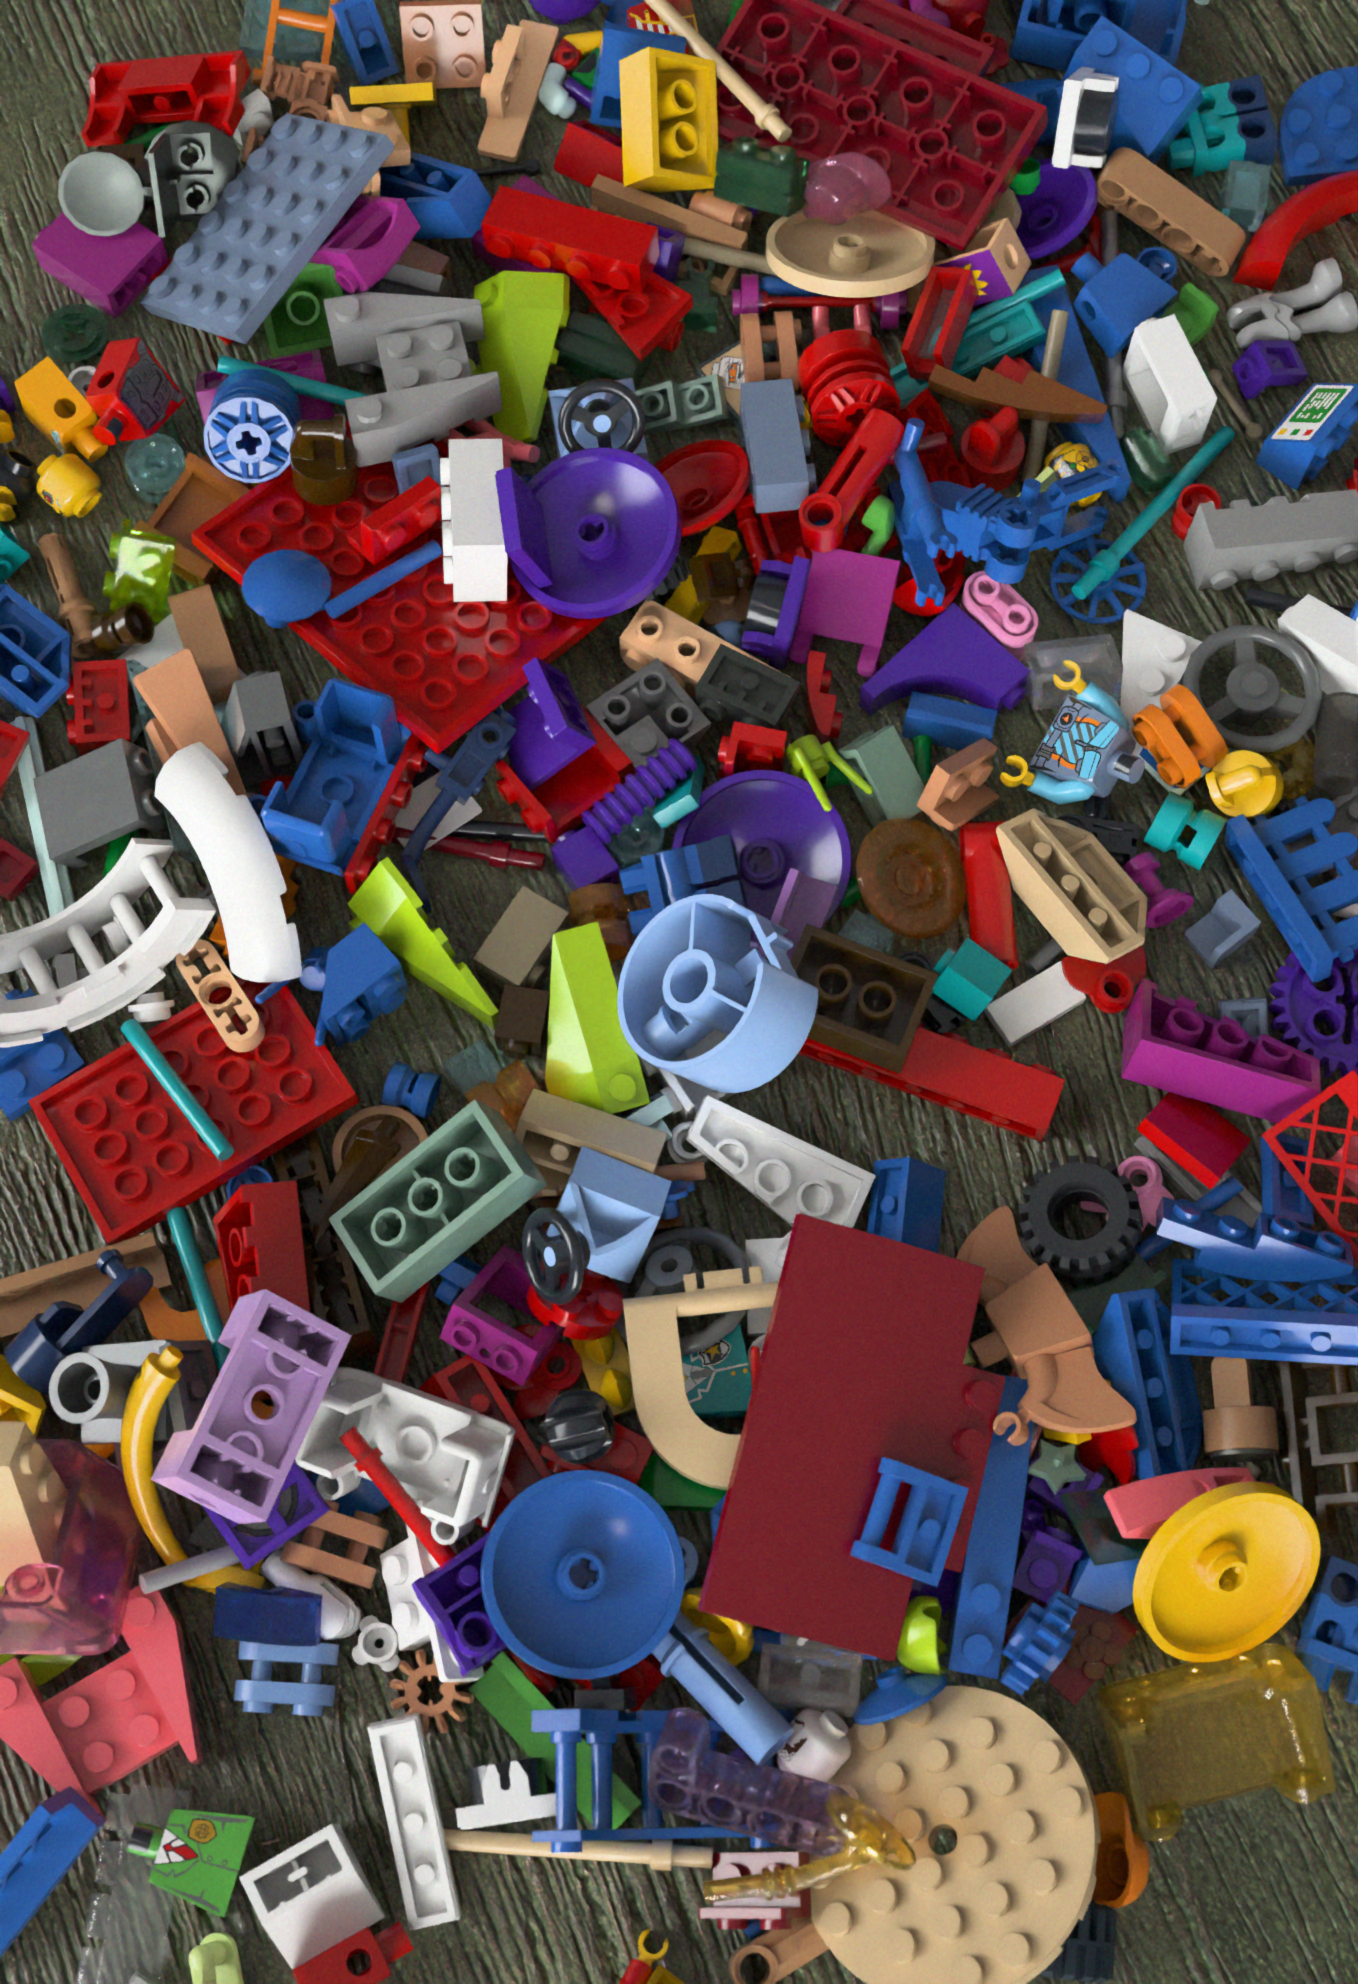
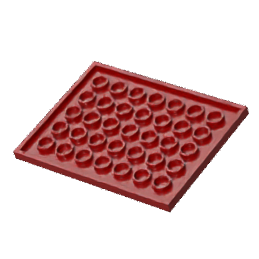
M349 420L345 422L346 437L353 443ZM431 438L414 447L417 448L432 443L438 449L439 460L440 458H449V447L441 440L435 442ZM392 461L358 467V485L355 492L345 501L333 505H318L303 499L294 488L290 463L278 477L258 484L191 533L193 545L241 586L243 575L251 563L266 553L284 549L299 550L312 555L328 570L332 581L331 600L432 539L435 540L441 547V556L339 617L332 619L326 610H322L309 618L290 622L288 626L356 685L390 695L395 703L398 721L437 754L441 753L529 682L522 668L525 664L538 657L550 665L609 617L578 619L566 617L548 610L534 600L519 582L511 567L508 555L507 601L454 602L453 584H444L443 557L452 556H443L442 521L450 520H442V514L440 522L374 566L348 542L347 532L359 525L361 520L399 496Z

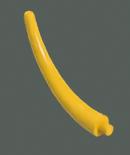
M168 1345L161 1354L149 1353L143 1361L142 1371L135 1376L130 1387L121 1425V1460L128 1495L146 1536L166 1565L189 1558L170 1528L158 1497L155 1481L151 1480L154 1474L152 1451L157 1420L167 1396L181 1378L177 1365L183 1359V1354L171 1345ZM194 1578L182 1583L187 1587L193 1588L194 1586L191 1584Z

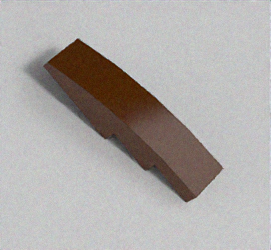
M936 364L928 380V389L968 406L998 413L1006 406H1012L1018 411V418L1054 423H1102L1108 409V405L1031 369L1023 384H1019L985 367H982L976 382Z

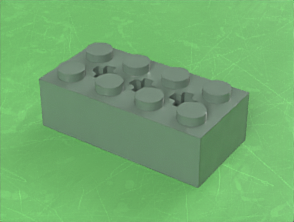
M474 1099L332 1215L329 1221L374 1294L402 1303L548 1184L501 1113Z

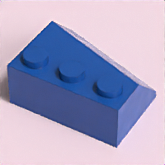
M1102 15L1075 51L1062 82H1065L1067 78L1081 67L1096 69L1095 73L1120 77L1118 89H1115L1118 90L1115 126L1106 159L1114 150L1125 147L1138 152L1155 165L1203 101L1201 85Z

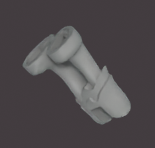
M1328 258L1314 266L1308 284L1287 292L1276 294L1266 292L1242 300L1228 309L1226 319L1232 329L1243 328L1237 334L1236 342L1241 350H1246L1255 340L1296 342L1300 339L1301 334L1321 331L1335 333L1353 331L1358 325V308L1351 293H1341L1342 275L1339 265L1335 259ZM1322 306L1311 312L1293 316L1296 310Z

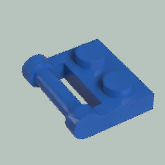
M882 1457L877 1471L882 1475L861 1539L860 1541H854L850 1555L938 1587L969 1489L896 1460ZM903 1481L912 1485L891 1552H888L879 1547L900 1483Z

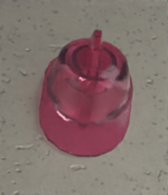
M848 152L817 160L810 164L807 172L809 181L804 191L807 205L803 214L806 218L818 217L823 222L834 226L845 224L857 214L885 204L891 194L890 179L886 171L876 161L863 154Z

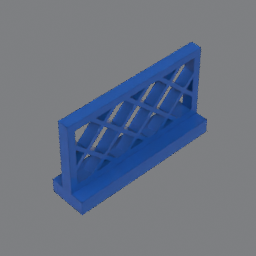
M1173 1258L1170 1354L1358 1365V1268H1353L1350 1275L1299 1282L1304 1287L1294 1292L1283 1285L1285 1282L1254 1279L1250 1280L1255 1282V1284L1244 1289L1234 1281L1246 1278L1221 1274L1195 1266L1194 1259ZM1182 1276L1203 1277L1207 1281L1195 1286ZM1335 1284L1356 1285V1288L1346 1294H1342L1331 1286ZM1221 1289L1231 1297L1219 1302L1209 1294ZM1269 1291L1280 1298V1300L1269 1305L1258 1297ZM1318 1294L1330 1303L1319 1308L1308 1301V1299ZM1246 1305L1249 1308H1241V1306Z

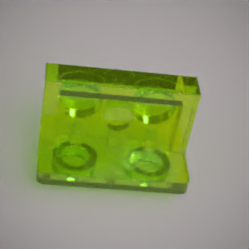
M123 518L121 532L112 531L108 558L116 559L114 572L107 570L105 572L102 596L110 597L109 610L115 611L121 605L133 601L139 602L147 608L153 622L160 623L163 620L176 538L131 530L132 520Z

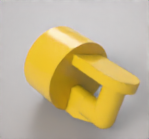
M1240 750L1227 754L1213 767L1211 772L1205 775L1213 803L1220 811L1232 817L1244 814L1247 820H1253L1254 817L1261 814L1266 816L1276 808L1283 794V777L1277 765L1269 758L1252 751Z

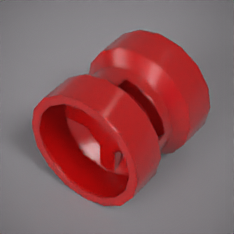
M1205 484L1187 486L1181 492L1171 517V528L1174 534L1185 541L1199 503L1214 502L1216 510L1221 509V498L1218 492Z

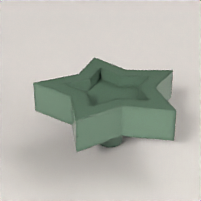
M1042 1439L1040 1440L1039 1459L1029 1467L1028 1474L1045 1479L1054 1495L1058 1493L1065 1482L1084 1481L1086 1477L1084 1471L1074 1461L1076 1444L1058 1448Z

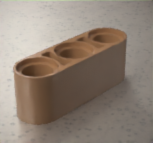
M210 584L167 597L184 649L190 648L192 650L213 707L226 704L234 681L241 680L242 677Z

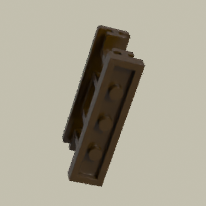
M1273 1360L1275 1372L1282 1382L1283 1398L1279 1399L1278 1413L1282 1425L1286 1427L1288 1446H1285L1283 1449V1463L1286 1472L1291 1475V1496L1312 1517L1319 1534H1322V1532H1338L1336 1507L1358 1505V1451L1330 1454L1326 1410L1358 1406V1392L1352 1391L1350 1368H1356L1358 1365ZM1306 1370L1312 1373L1330 1371L1333 1394L1309 1397ZM1316 1467L1320 1469L1340 1467L1343 1493L1319 1495Z

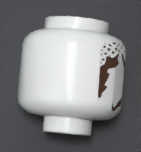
M804 1709L790 1723L794 1728V1732L777 1751L779 1755L777 1763L782 1772L795 1784L801 1787H806L808 1784L823 1786L851 1755V1744L846 1736L848 1727L833 1711L825 1710L822 1713L815 1709Z

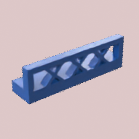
M71 1786L40 1803L0 1855V1959L107 1821Z

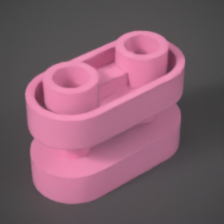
M985 571L972 574L965 583L959 608L1017 660H1023L1030 652L1037 630L1038 616L1036 611L1009 584L994 581Z

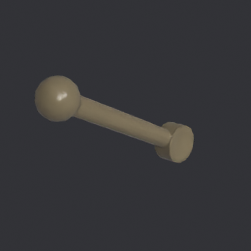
M1211 369L1208 372L1211 385L1217 387L1245 427V438L1250 442L1258 441L1263 433L1262 427L1250 421L1222 381V372L1219 369Z

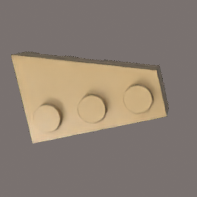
M533 1088L520 1116L515 1136L548 1184L542 1189V1195L557 1196L559 1191L564 1190L582 1146L655 1174L668 1133Z

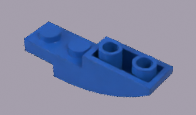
M1164 1196L1156 1210V1234L1194 1247L1195 1266L1217 1273L1254 1280L1302 1282L1350 1275L1354 1268L1350 1243L1329 1231L1318 1233L1301 1227L1295 1220L1287 1216L1276 1215L1273 1217L1260 1212L1252 1228L1237 1217L1231 1215H1223L1221 1217L1202 1210L1197 1204L1189 1200L1178 1199L1175 1201Z

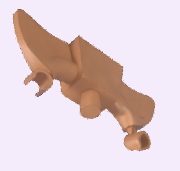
M1000 1206L976 1226L956 1256L958 1260L985 1268L978 1303L984 1307L992 1332L969 1343L977 1362L982 1369H985L1008 1358L1020 1379H1027L1028 1389L1017 1404L1019 1411L1016 1414L1012 1412L999 1414L993 1422L994 1432L1000 1436L1005 1433L1010 1425L1016 1424V1430L1010 1435L1008 1442L1013 1446H1019L1024 1444L1029 1437L1027 1423L1030 1420L1048 1429L1067 1433H1099L1133 1425L1137 1421L1135 1409L1103 1379L1096 1367L1093 1358L1095 1356L1093 1344L1087 1327L1047 1263L1038 1266L1025 1253L1018 1238L1011 1209L1007 1206Z

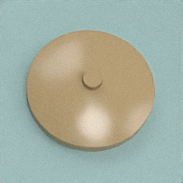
M825 203L797 209L782 216L772 224L766 238V260L777 276L798 288L828 296L864 298L900 292L925 279L930 272L931 266L934 264L935 241L933 237L860 203Z

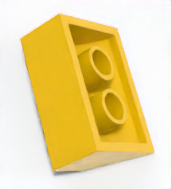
M647 47L619 60L624 187L656 193L720 187L716 61L653 47Z

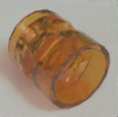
M599 883L572 891L568 895L571 923L578 927L598 921L609 961L613 962L627 957L633 945V937L630 923L624 920L629 915L623 887L613 883Z
M517 1059L496 1072L495 1082L490 1083L483 1080L464 1092L463 1097L467 1105L476 1099L498 1110L514 1133L517 1129V1122L533 1088L540 1091L541 1089L525 1065Z

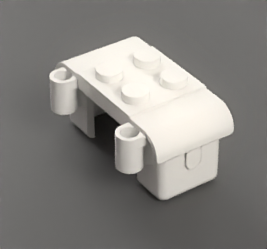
M338 1367L295 1457L298 1466L320 1474L317 1478L316 1488L322 1497L326 1500H335L355 1490L360 1484L361 1477L371 1480L365 1471L359 1473L354 1467L355 1458L339 1439L346 1431L355 1426L372 1448L378 1446L382 1451L381 1460L408 1494L428 1502L422 1506L421 1513L434 1518L431 1525V1533L438 1543L449 1545L470 1533L474 1527L476 1517L482 1520L483 1527L488 1528L515 1435L514 1428L477 1411L396 1381L388 1380L356 1368Z

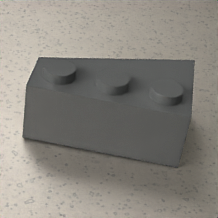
M258 671L249 674L245 679L234 681L220 725L245 790L259 787L260 782L272 780L278 776H294L305 756L302 740L297 732L293 709L280 671L271 673L268 671Z

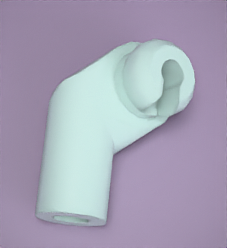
M550 63L547 66L539 89V100L553 115L558 114L561 118L568 119L576 109V101L569 97L568 92L562 87L566 76L565 68L560 64Z

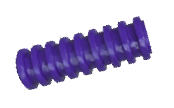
M675 738L668 740L669 746L666 749L660 747L657 750L658 755L656 757L649 756L646 759L647 765H638L635 769L637 773L634 776L632 774L626 775V782L623 785L618 782L614 786L615 791L613 793L606 792L603 795L604 801H595L592 811L585 810L582 812L583 822L586 826H591L602 843L609 844L612 841V834H621L624 824L627 826L633 824L632 818L635 815L641 817L644 814L643 808L646 806L652 808L655 805V798H664L667 788L673 790L678 779L684 781L687 778L686 772H695L698 766L695 757L680 740Z

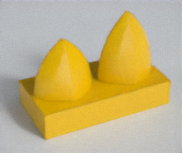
M613 1326L611 1333L598 1340L584 1341L570 1338L573 1348L581 1356L583 1363L582 1371L590 1390L598 1392L606 1399L614 1419L635 1411L629 1355L622 1337Z

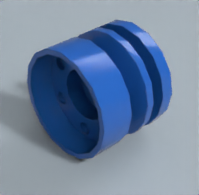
M243 369L229 375L217 387L203 431L205 450L213 465L226 476L244 483H263L278 477L291 463L290 442L295 433L296 423L302 420L301 402L293 387L281 376L264 369Z

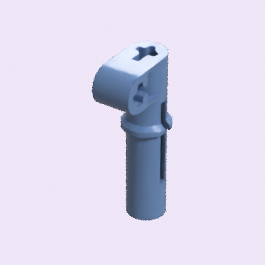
M678 1536L684 1558V1591L694 1587L698 1555L691 1542L684 1537ZM679 1609L669 1632L651 1652L661 1663V1673L666 1678L673 1675L758 1766L764 1764L786 1743L794 1732V1728L708 1639L710 1631L706 1627H696Z

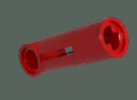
M871 409L817 491L806 497L801 503L799 522L802 540L812 551L819 553L830 552L842 543L846 525L901 443L905 427L890 413L881 409ZM825 519L831 521L824 526L814 525L818 520Z
M1006 820L966 822L959 827V853L961 865L965 869L971 940L1014 970L1019 966L1011 882L996 834L997 826L1006 822Z

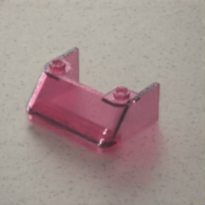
M36 1439L69 1493L51 1564L33 1563L21 1566L14 1570L4 1583L0 1598V1654H101L112 1648L120 1637L143 1528L131 1504L121 1468L75 1440Z

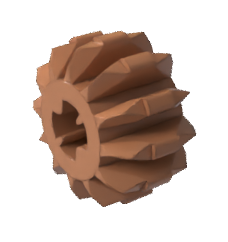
M420 1649L415 1652L419 1668L415 1670L406 1661H401L398 1665L400 1670L407 1674L409 1678L407 1682L398 1679L390 1681L391 1688L405 1691V1696L391 1701V1707L394 1710H400L410 1706L411 1708L404 1716L419 1713L421 1715L423 1733L426 1736L431 1730L433 1718L436 1720L440 1733L446 1734L449 1732V1724L445 1715L450 1713L460 1723L466 1719V1715L455 1706L458 1701L466 1704L474 1703V1695L459 1692V1687L469 1685L473 1681L443 1682L439 1688L441 1694L444 1695L442 1700L438 1704L433 1700H429V1706L425 1705L422 1699L426 1693L421 1686L426 1680L435 1684L436 1678H439L435 1657L433 1656L432 1664H429L427 1654L424 1650Z

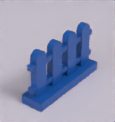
M1303 796L1294 800V809L1268 820L1264 814L1254 817V826L1250 825L1244 814L1227 820L1225 846L1314 984L1330 977L1334 958L1339 957L1342 963L1350 961L1354 957L1353 950L1358 948V914L1337 924L1330 917V914L1358 903V869L1354 870L1349 863L1357 855L1358 839L1348 832H1340L1331 836L1326 827L1330 826L1335 818L1336 808L1333 802L1325 798H1318L1308 802L1306 797ZM1310 834L1316 839V843L1289 854L1284 846ZM1268 852L1272 853V855L1276 859L1275 861L1272 859ZM1335 868L1340 877L1312 889L1307 879ZM1291 886H1293L1296 892L1298 893L1297 896L1292 890ZM1314 921H1316L1321 931L1317 929L1316 925L1314 924Z

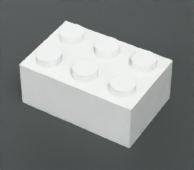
M448 439L449 458H440L441 485H449V487H441L442 520H450L442 521L443 556H452L443 557L444 584H453L454 602L507 601V553L504 546L495 479L496 471L504 469L502 439Z

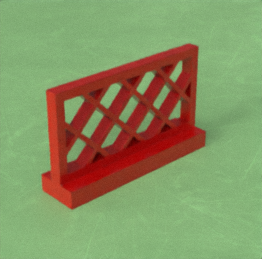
M1356 1067L1268 1129L1261 1136L1334 1233L1342 1237L1347 1243H1350L1352 1257L1358 1263V1244L1352 1238H1358V1231L1345 1229L1339 1221L1341 1201L1358 1204V1197L1342 1195L1346 1168L1358 1170L1357 1163L1347 1162L1351 1135L1358 1136V1130L1352 1129L1354 1116L1358 1120V1068ZM1336 1093L1349 1108L1347 1128L1318 1124L1321 1104ZM1314 1110L1312 1122L1299 1121V1119ZM1290 1126L1311 1129L1308 1154L1302 1155L1288 1152L1276 1136ZM1317 1130L1345 1134L1342 1161L1314 1156ZM1294 1160L1306 1162L1305 1174ZM1312 1163L1340 1167L1336 1194L1315 1189L1310 1182ZM1324 1199L1335 1200L1334 1213Z

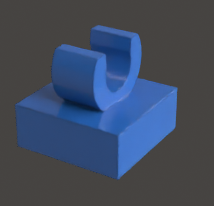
M461 1254L438 1273L445 1278L439 1285L434 1297L451 1306L484 1267Z

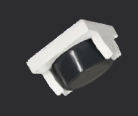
M1081 67L1065 80L1052 159L1053 167L1068 169L1071 165L1102 168V165L1105 164L1115 126L1118 107V90L1115 89H1118L1120 77L1095 73L1096 69Z
M544 1757L500 1762L468 1769L472 1806L456 1809L458 1828H461V1830L556 1816V1793L548 1794Z

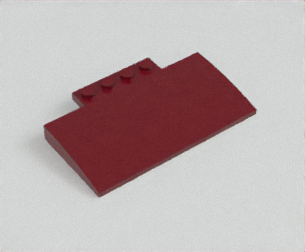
M745 0L715 48V51L766 104L771 103L779 110V117L792 130L790 137L784 142H779L768 129L762 130L755 123V116L716 76L719 138L963 252L1003 197L1048 125L1047 106L983 78L995 59V48L886 0H842L835 12L810 0Z
M796 1214L697 1610L895 1662L913 1578L851 1556L850 1553L854 1541H860L882 1475L877 1471L881 1458L886 1457L969 1489L944 1565V1569L962 1572L993 1436V1422L998 1414L1006 1378L963 1364L985 1268L868 1232L807 1215ZM903 1481L900 1483L879 1547L888 1552H891L912 1485Z

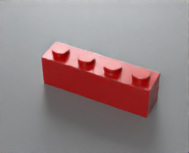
M502 185L499 186L481 222L486 252L493 253L501 258L519 260L533 264L538 268L552 269L570 274L578 279H588L610 285L619 290H629L640 294L643 293L660 256L658 227Z

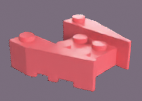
M140 1585L109 1602L107 1606L131 1651L46 1701L24 1661L15 1657L0 1666V1738L57 1792L71 1786L104 1819L106 1818L94 1795L176 1745H181L191 1764L197 1766L203 1762L191 1694L190 1676L187 1670L182 1627L161 1589L144 1594Z

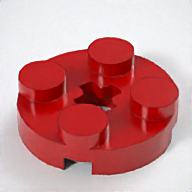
M541 1261L539 1265L545 1277V1265ZM587 1268L584 1269V1279L579 1293L567 1304L556 1305L546 1301L538 1294L532 1283L526 1295L531 1312L541 1323L548 1327L550 1322L553 1321L557 1325L565 1327L562 1335L576 1340L591 1341L606 1337L611 1333L613 1326L617 1324L623 1312V1295L618 1286L608 1276ZM569 1273L560 1275V1290L566 1286Z

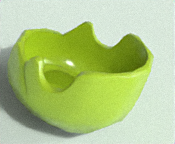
M921 1595L909 1599L896 1654L899 1662L912 1671L943 1675L946 1673V1667L939 1664L938 1656L947 1651V1646L937 1636L942 1612L937 1597Z

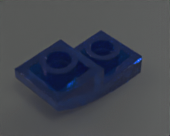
M225 1582L216 1587L214 1636L269 1645L315 1647L320 1644L322 1595L285 1586H278L267 1591Z

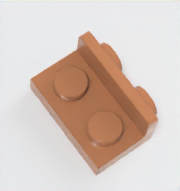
M982 738L936 764L916 806L929 815L934 823L949 831H953L996 805L999 795L983 783L988 779L993 770L990 762L998 747L986 738Z

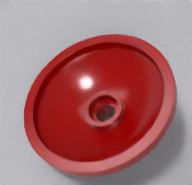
M705 440L686 445L663 457L653 465L663 475L678 502L682 521L681 537L704 531L725 518L741 501L751 479L750 463L746 453L737 444L726 440Z

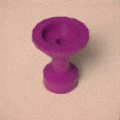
M1149 851L1132 858L1126 863L1123 870L1135 884L1141 883L1151 898L1147 903L1146 925L1148 928L1155 929L1170 924L1181 917L1192 906L1194 898L1190 892H1181L1179 889H1166L1156 875L1161 864L1154 853Z

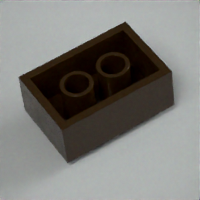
M806 923L790 962L799 979L818 988L817 1009L807 1038L900 1074L932 996L938 974Z

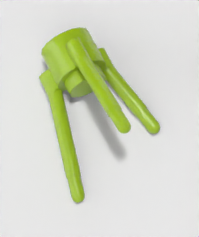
M806 735L797 739L785 751V756L793 767L791 769L793 776L810 783L817 799L826 812L831 811L832 805L819 779L828 773L830 767L827 763L829 761L866 794H872L873 792L872 786L837 754L830 742L821 745L815 735Z

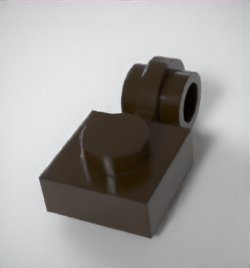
M729 552L702 554L688 559L698 602L728 599L739 595L738 590L754 585L752 577L756 576L754 566L750 567L748 559L732 562Z

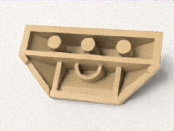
M1034 808L997 826L996 834L1013 890L1068 956L1107 964L1143 945L1145 941L1147 897L1092 833L1065 821L1045 817L1044 812Z

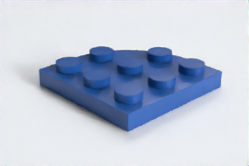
M1358 66L1333 69L1316 75L1302 84L1288 100L1277 131V149L1286 187L1313 184L1326 177L1358 170Z

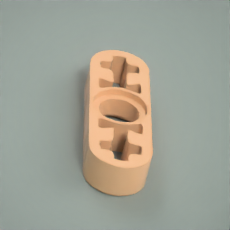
M198 939L185 956L179 952L176 955V965L226 1045L236 1052H248L259 1046L265 1035L264 1025L214 946L206 940ZM199 957L205 962L211 973L204 978L193 963ZM225 986L232 989L231 996L226 1002L222 1004H211L208 1002L211 992L216 988ZM237 1013L243 1024L247 1026L248 1031L240 1035L229 1017Z

